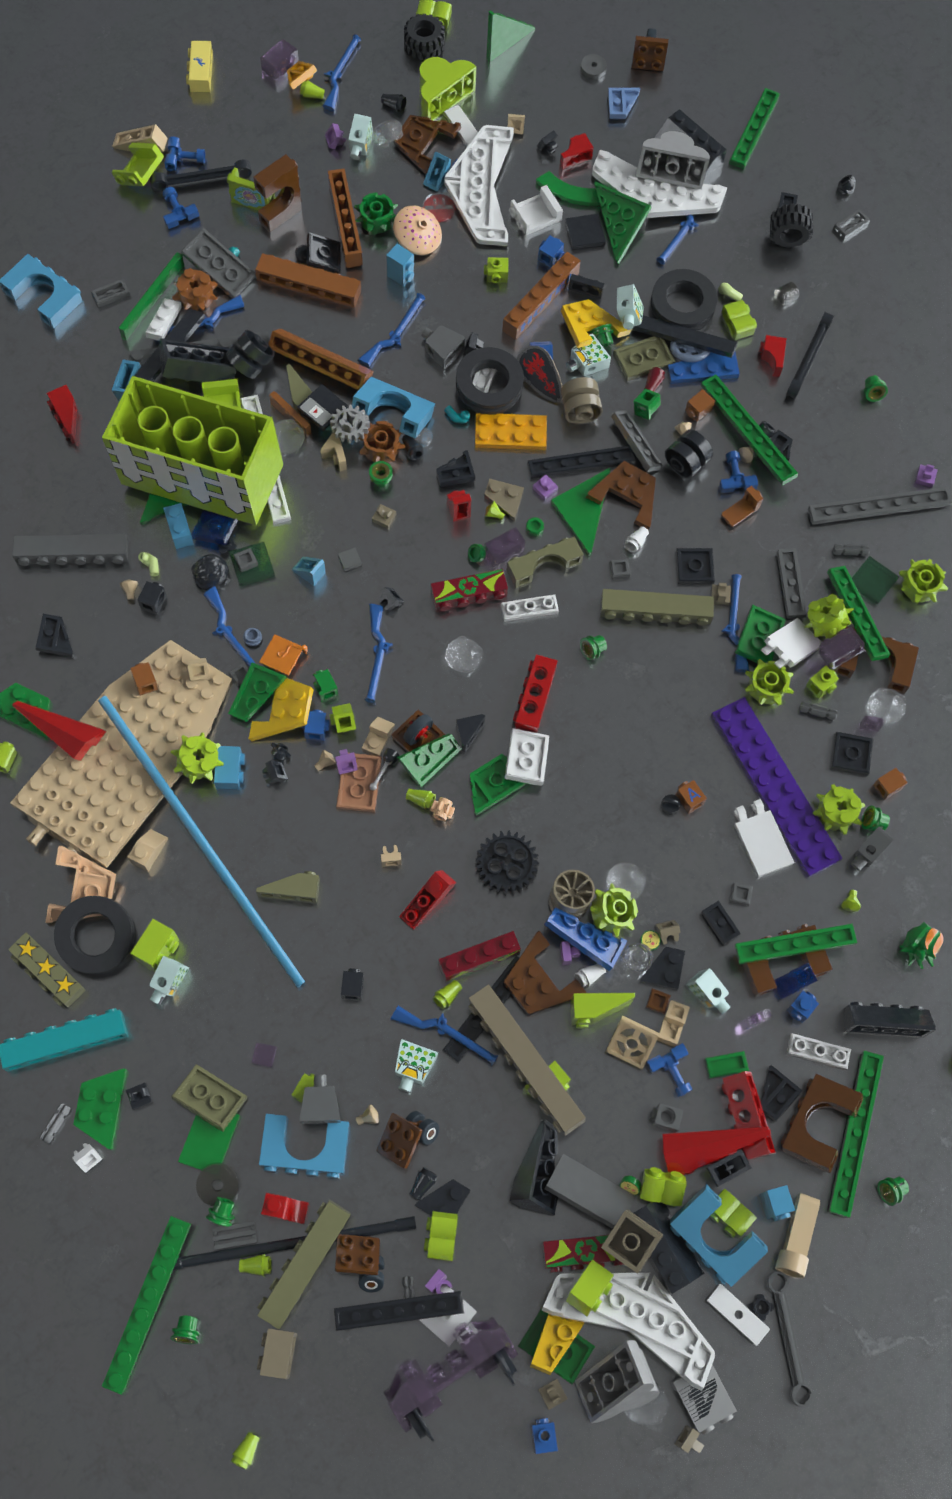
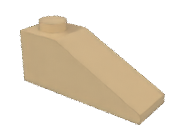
M155 124L116 133L112 147L114 149L130 151L128 147L131 143H154L161 152H164L168 138Z

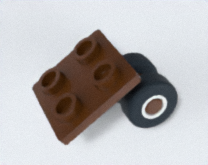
M418 1111L411 1112L406 1119L392 1113L376 1151L400 1167L407 1169L418 1141L424 1145L433 1143L439 1134V1125L432 1119H425V1115Z
M339 1234L337 1236L335 1271L360 1274L358 1285L363 1291L370 1293L380 1291L384 1286V1275L379 1270L385 1268L384 1259L379 1255L380 1239L376 1237Z

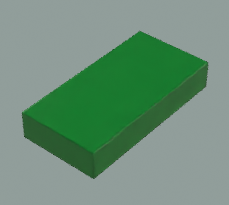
M745 1051L704 1059L708 1079L735 1075L744 1071L749 1072Z

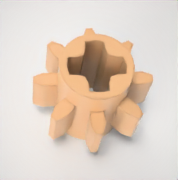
M442 797L438 801L434 800L430 811L433 812L432 816L440 821H446L447 818L451 819L455 810L454 807H451L452 801Z

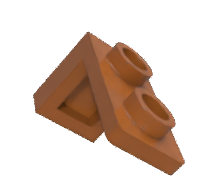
M750 486L746 489L743 498L722 512L721 516L731 527L736 526L760 508L763 501L761 493L755 490L753 486Z

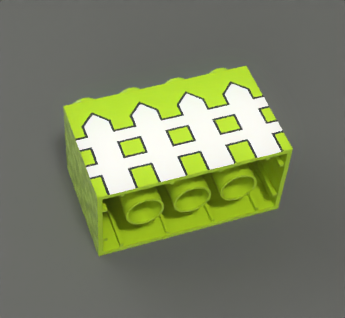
M135 376L131 377L102 436L122 485L256 526L283 467V460L272 417Z

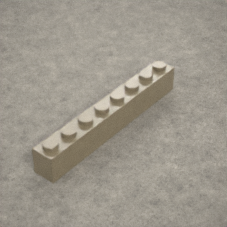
M488 984L469 997L470 1005L468 1007L474 1016L478 1014L482 1020L480 1024L486 1032L490 1031L493 1035L492 1041L498 1049L502 1048L506 1053L503 1055L510 1066L513 1064L516 1067L517 1071L515 1073L521 1082L526 1081L529 1085L528 1091L534 1099H539L541 1110L546 1116L550 1115L554 1120L552 1125L558 1133L562 1132L566 1136L583 1124L586 1117Z

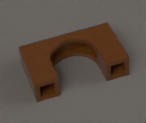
M286 154L253 176L255 189L265 199L281 189L274 200L258 210L260 223L270 232L302 211L298 165L294 159H290Z
M846 626L841 636L833 668L836 674L851 678L855 672L859 654L866 651L854 627ZM882 637L890 652V656L887 659L891 665V672L887 689L905 694L911 684L919 647L911 643L896 641L891 637Z
M808 924L797 927L796 931L790 932V930H785L778 933V935L782 936L817 929L815 925L808 926ZM825 950L799 954L810 979L828 974L833 970ZM768 960L742 964L754 997L773 992L777 988Z
M815 1074L814 1079L810 1078L806 1086L808 1092L805 1097H801L798 1103V1108L800 1109L797 1116H792L789 1124L791 1129L788 1134H784L781 1145H783L784 1153L830 1174L837 1160L838 1150L811 1137L807 1131V1121L813 1112L826 1107L834 1108L855 1118L862 1104L863 1094Z

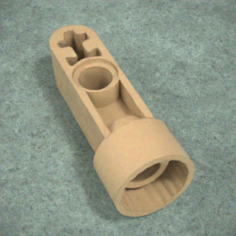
M802 1193L797 1195L794 1204L795 1211L792 1212L783 1250L779 1251L775 1267L777 1271L794 1278H805L809 1261L807 1255L820 1206L819 1199Z

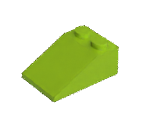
M574 993L570 1001L571 1026L576 1025L578 1029L588 1028V1025H593L631 1005L635 998V993Z

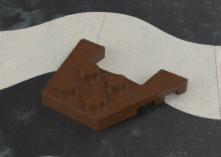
M410 115L394 137L393 142L417 167L427 174L432 159L423 154L438 132L454 139L461 129V123L455 122V124L447 123L446 120H440L439 122L433 121L428 117Z
M623 461L591 489L586 498L599 505L602 503L607 491L641 508L634 524L649 530L652 520L656 477Z
M540 931L535 933L503 981L527 1015L570 1001L574 993H587L577 979L559 991L534 957L550 945Z

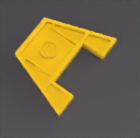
M589 299L563 305L561 308V313L577 348L590 345L593 339L587 332L602 325L612 324L611 329L614 330L613 333L617 338L630 335L632 329H625L621 321Z
M286 678L275 690L269 721H252L248 739L253 742L307 725L314 689L311 686Z

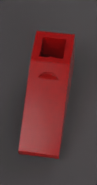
M64 385L48 392L49 400L46 402L50 410L56 412L54 417L58 425H63L64 428L61 430L65 438H70L72 444H74L77 405L68 386Z
M443 870L434 872L399 917L414 930L445 898L456 882Z

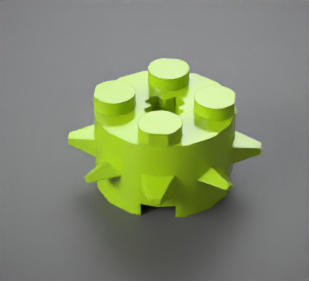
M911 559L910 569L899 571V575L903 577L901 590L904 591L912 602L919 603L930 600L937 602L936 594L938 591L948 590V587L943 583L946 571H943L938 564H932L931 559L928 561L919 560L917 562Z
M831 594L817 601H812L808 605L809 610L807 614L810 623L804 627H812L815 632L814 637L836 638L844 633L843 629L851 624L848 613L854 609H846L843 603L844 600Z
M759 659L757 661L758 666L754 672H745L750 677L749 686L745 691L749 692L751 697L759 701L760 705L765 703L770 705L777 704L779 706L781 705V698L785 693H794L789 687L790 678L793 676V673L786 672L785 666L779 669L774 664V661L764 663Z
M202 732L199 736L189 738L182 735L181 748L179 750H171L170 752L177 757V766L173 771L175 773L183 772V775L188 777L192 784L196 779H202V777L212 781L214 767L223 766L224 764L218 759L217 750L221 745L205 738ZM195 755H198L200 760H196Z
M831 784V789L826 795H816L820 800L818 809L813 812V815L821 818L820 821L825 826L824 830H840L844 835H847L848 828L853 823L862 825L858 817L865 804L861 803V799L853 792L854 789H847L841 786L836 787L835 784Z
M613 883L610 884V888L606 892L596 889V898L592 901V907H590L594 925L603 931L614 932L616 937L619 936L620 929L622 928L632 931L634 929L632 921L636 918L639 911L635 899L630 897L631 892L615 888Z

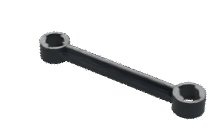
M242 159L236 161L234 166L168 176L162 172H156L151 175L150 184L152 190L162 192L169 185L228 177V174L232 173L234 167L238 168L239 177L246 179L252 175L250 162Z
M824 312L811 343L787 390V396L796 399L835 315Z

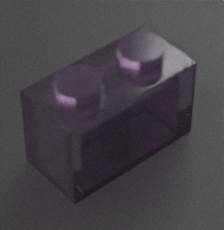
M282 39L260 57L261 68L273 79L277 80L298 62V51L294 46Z
M515 527L485 543V556L494 568L524 552L526 541Z
M852 627L840 630L836 636L823 640L819 645V654L831 670L864 651V642Z

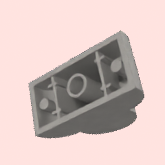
M676 131L665 132L661 135V139L651 138L644 141L636 177L702 190L710 155L703 148L694 146L693 139L688 135Z
M634 1340L624 1342L575 1380L591 1424L612 1418L622 1411L643 1406L659 1395V1390L642 1349H639L637 1342Z

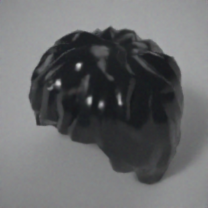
M207 554L193 564L191 571L195 583L200 588L208 589L222 584L228 576L229 567L223 558L214 554Z

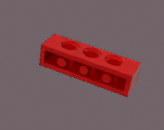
M537 654L534 661L530 660L528 671H531L529 677H525L523 688H526L525 693L520 694L518 704L521 706L519 711L515 710L513 721L516 722L515 729L534 733L538 732L558 660ZM542 675L544 678L540 680L535 676ZM534 691L537 692L539 695L532 696L530 692ZM531 708L534 712L527 713L525 709Z
M744 1071L722 1078L724 1083L722 1084L724 1094L728 1096L730 1103L728 1104L730 1114L734 1116L736 1123L734 1124V1129L768 1127L752 1073ZM740 1090H742L744 1093V1099L742 1101H740L737 1096ZM746 1110L749 1111L751 1116L748 1122L744 1119V1112ZM771 1137L762 1138L751 1146L747 1145L741 1148L747 1160L776 1153Z

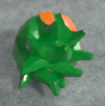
M925 922L920 926L910 929L907 932L904 943L899 946V948H903L901 952H908V966L916 960L919 967L923 969L922 961L927 960L930 966L933 967V959H936V954L942 946L943 935Z

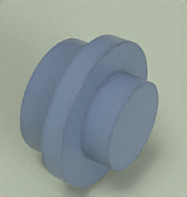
M249 628L244 632L243 640L249 646H256L262 641V634L256 628Z

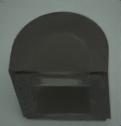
M789 282L777 288L774 294L784 306L798 299L799 291L793 282Z

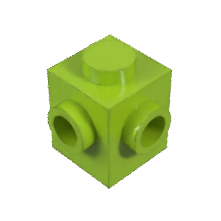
M488 257L487 264H484V275H487V282L508 283V258Z
M824 666L810 678L806 686L820 699L824 694H830L837 688L836 683L839 678L833 669Z
M350 703L332 707L333 714H329L331 725L336 726L337 733L356 729Z

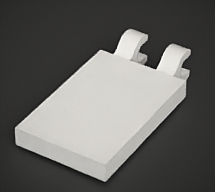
M797 618L768 636L764 641L766 646L761 651L765 655L774 651L780 658L774 663L779 669L786 664L791 668L820 649L824 643L818 637H814V634L808 628H805V625Z
M761 799L753 801L754 804H751L756 816L747 818L743 805L735 808L736 810L734 811L738 820L734 827L757 878L794 864L771 811H764Z

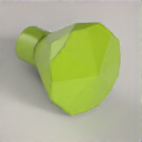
M495 501L486 507L485 517H497L500 520L504 518L505 514L500 511Z
M850 890L849 896L842 902L841 906L844 910L849 912L860 910L861 906L857 899L856 890Z

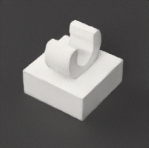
M84 1143V1148L80 1152L75 1150V1156L72 1158L86 1173L100 1162L102 1158L90 1144Z

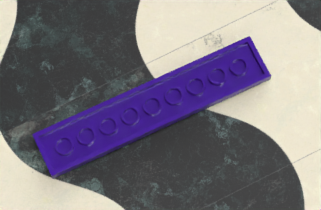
M743 697L712 712L713 720L768 811H771L780 832L807 877L843 859L826 830H824L819 818L813 815L814 810L746 698Z

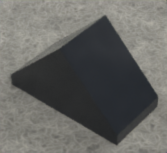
M484 714L456 719V729L463 752L467 751L483 727L486 719Z
M741 1149L706 1169L716 1187H719L752 1169Z

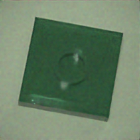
M265 542L229 551L239 586L275 576ZM251 548L258 566L241 573L234 554Z
M871 556L867 558L852 577L858 592L877 605L899 579L898 575Z

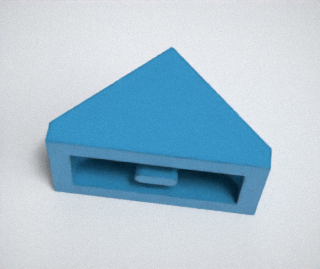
M435 152L423 185L438 192L444 184L446 174L451 169V159Z
M302 557L292 568V571L315 586L325 574V564L322 559Z

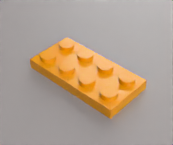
M476 413L475 448L546 450L547 415Z

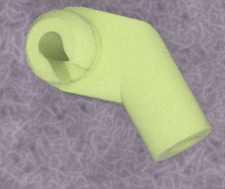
M721 283L718 287L720 294H725L735 301H739L743 297V294L736 291L728 283Z
M141 552L138 555L139 561L149 567L150 576H158L157 558L150 553Z

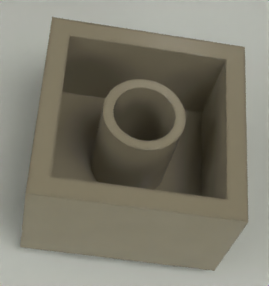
M627 1209L601 1248L638 1274L663 1237V1234Z
M268 1329L267 1333H263L261 1346L265 1347L264 1354L259 1356L257 1370H260V1375L289 1379L297 1333Z

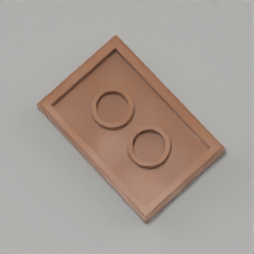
M354 753L358 770L340 775L336 809L375 813L379 782L377 783V789L374 791L369 786L371 783H374L380 772L382 756Z

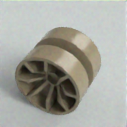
M588 377L576 378L562 386L561 395L567 421L574 424L588 423L601 416L603 412L602 404L599 398L598 384L594 379Z
M567 870L562 872L556 878L548 897L551 911L554 908H558L578 919L582 918L594 898V883L582 871Z

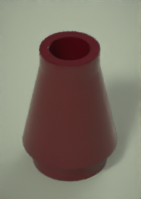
M652 367L648 372L645 388L655 392L665 379V372L658 367Z

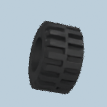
M417 14L416 17L412 16L410 20H407L406 25H404V45L407 53L412 55L413 58H419V60L436 57V55L439 56L441 54V51L444 49L445 28L442 21H439L437 17L434 18L431 14Z
M785 204L782 207H778L770 215V239L773 243L779 244L778 246H785L786 248L802 246L803 243L809 242L812 238L813 213L806 206H801V204Z

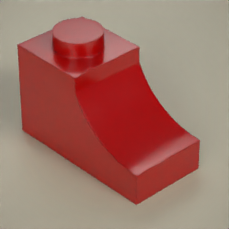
M585 133L570 138L569 149L561 153L560 166L562 170L592 159L594 147Z
M766 335L764 342L761 341L759 346V352H762L761 359L769 363L774 377H780L784 364L787 338Z
M465 490L453 491L447 494V506L453 522L471 517L472 499L470 494L465 493Z
M266 1193L261 1215L305 1225L309 1203Z

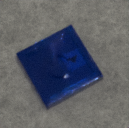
M203 510L191 534L192 539L226 545L238 520Z

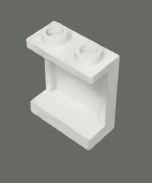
M545 185L541 187L539 195L520 203H516L515 199L511 200L509 212L512 218L516 219L519 229L523 230L527 236L562 221L563 209L548 186Z

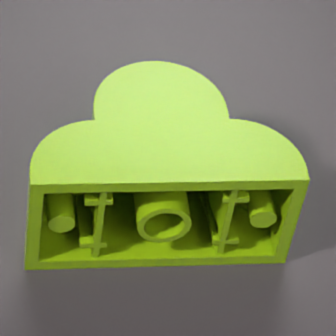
M440 57L426 59L420 66L421 116L435 121L444 114V111L452 108L475 91L476 66L466 60H457L450 63Z

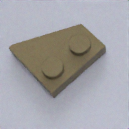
M489 479L484 497L491 503L495 501L500 511H505L510 516V519L515 521L524 487Z

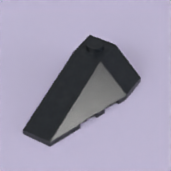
M545 1119L541 1120L514 1178L509 1201L522 1209L553 1216L555 1215L558 1197L545 1190V1187L555 1170V1155L558 1154V1136L554 1126Z

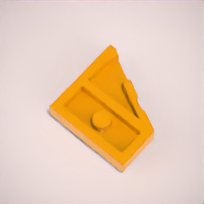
M298 61L287 70L288 80L290 81L289 85L292 90L302 82L313 77V74L317 71L313 64Z

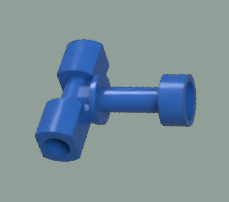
M169 137V154H166L165 169L167 171H176L177 161L181 162L182 158L197 159V163H205V149H197V152L182 151L179 138Z
M168 187L163 191L164 199L170 202L173 207L172 213L163 216L168 229L179 225L178 221L185 218L190 221L199 217L195 204L187 207L179 205L176 200L178 194L175 188Z
M738 451L728 452L725 455L726 462L731 464L733 475L729 479L720 480L721 493L734 492L735 488L741 487L744 490L750 486L757 489L758 480L756 475L744 476L743 473H740L738 462L741 460L740 453Z
M683 1043L670 1049L669 1053L663 1056L658 1055L646 1062L651 1073L662 1068L665 1071H670L678 1087L675 1089L678 1097L693 1090L689 1082L685 1084L676 1067L679 1065L678 1060L689 1054Z

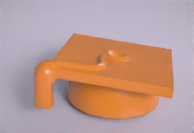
M274 634L259 663L289 676L301 652L307 654L308 649L306 645L300 646Z

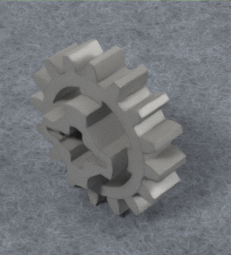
M349 405L347 409L345 406H342L341 411L336 409V414H332V420H330L331 431L335 433L336 439L341 437V442L347 439L348 443H351V440L354 439L357 443L359 437L364 439V433H369V416L365 415L364 409L359 411V406H356L355 409L352 408V405Z

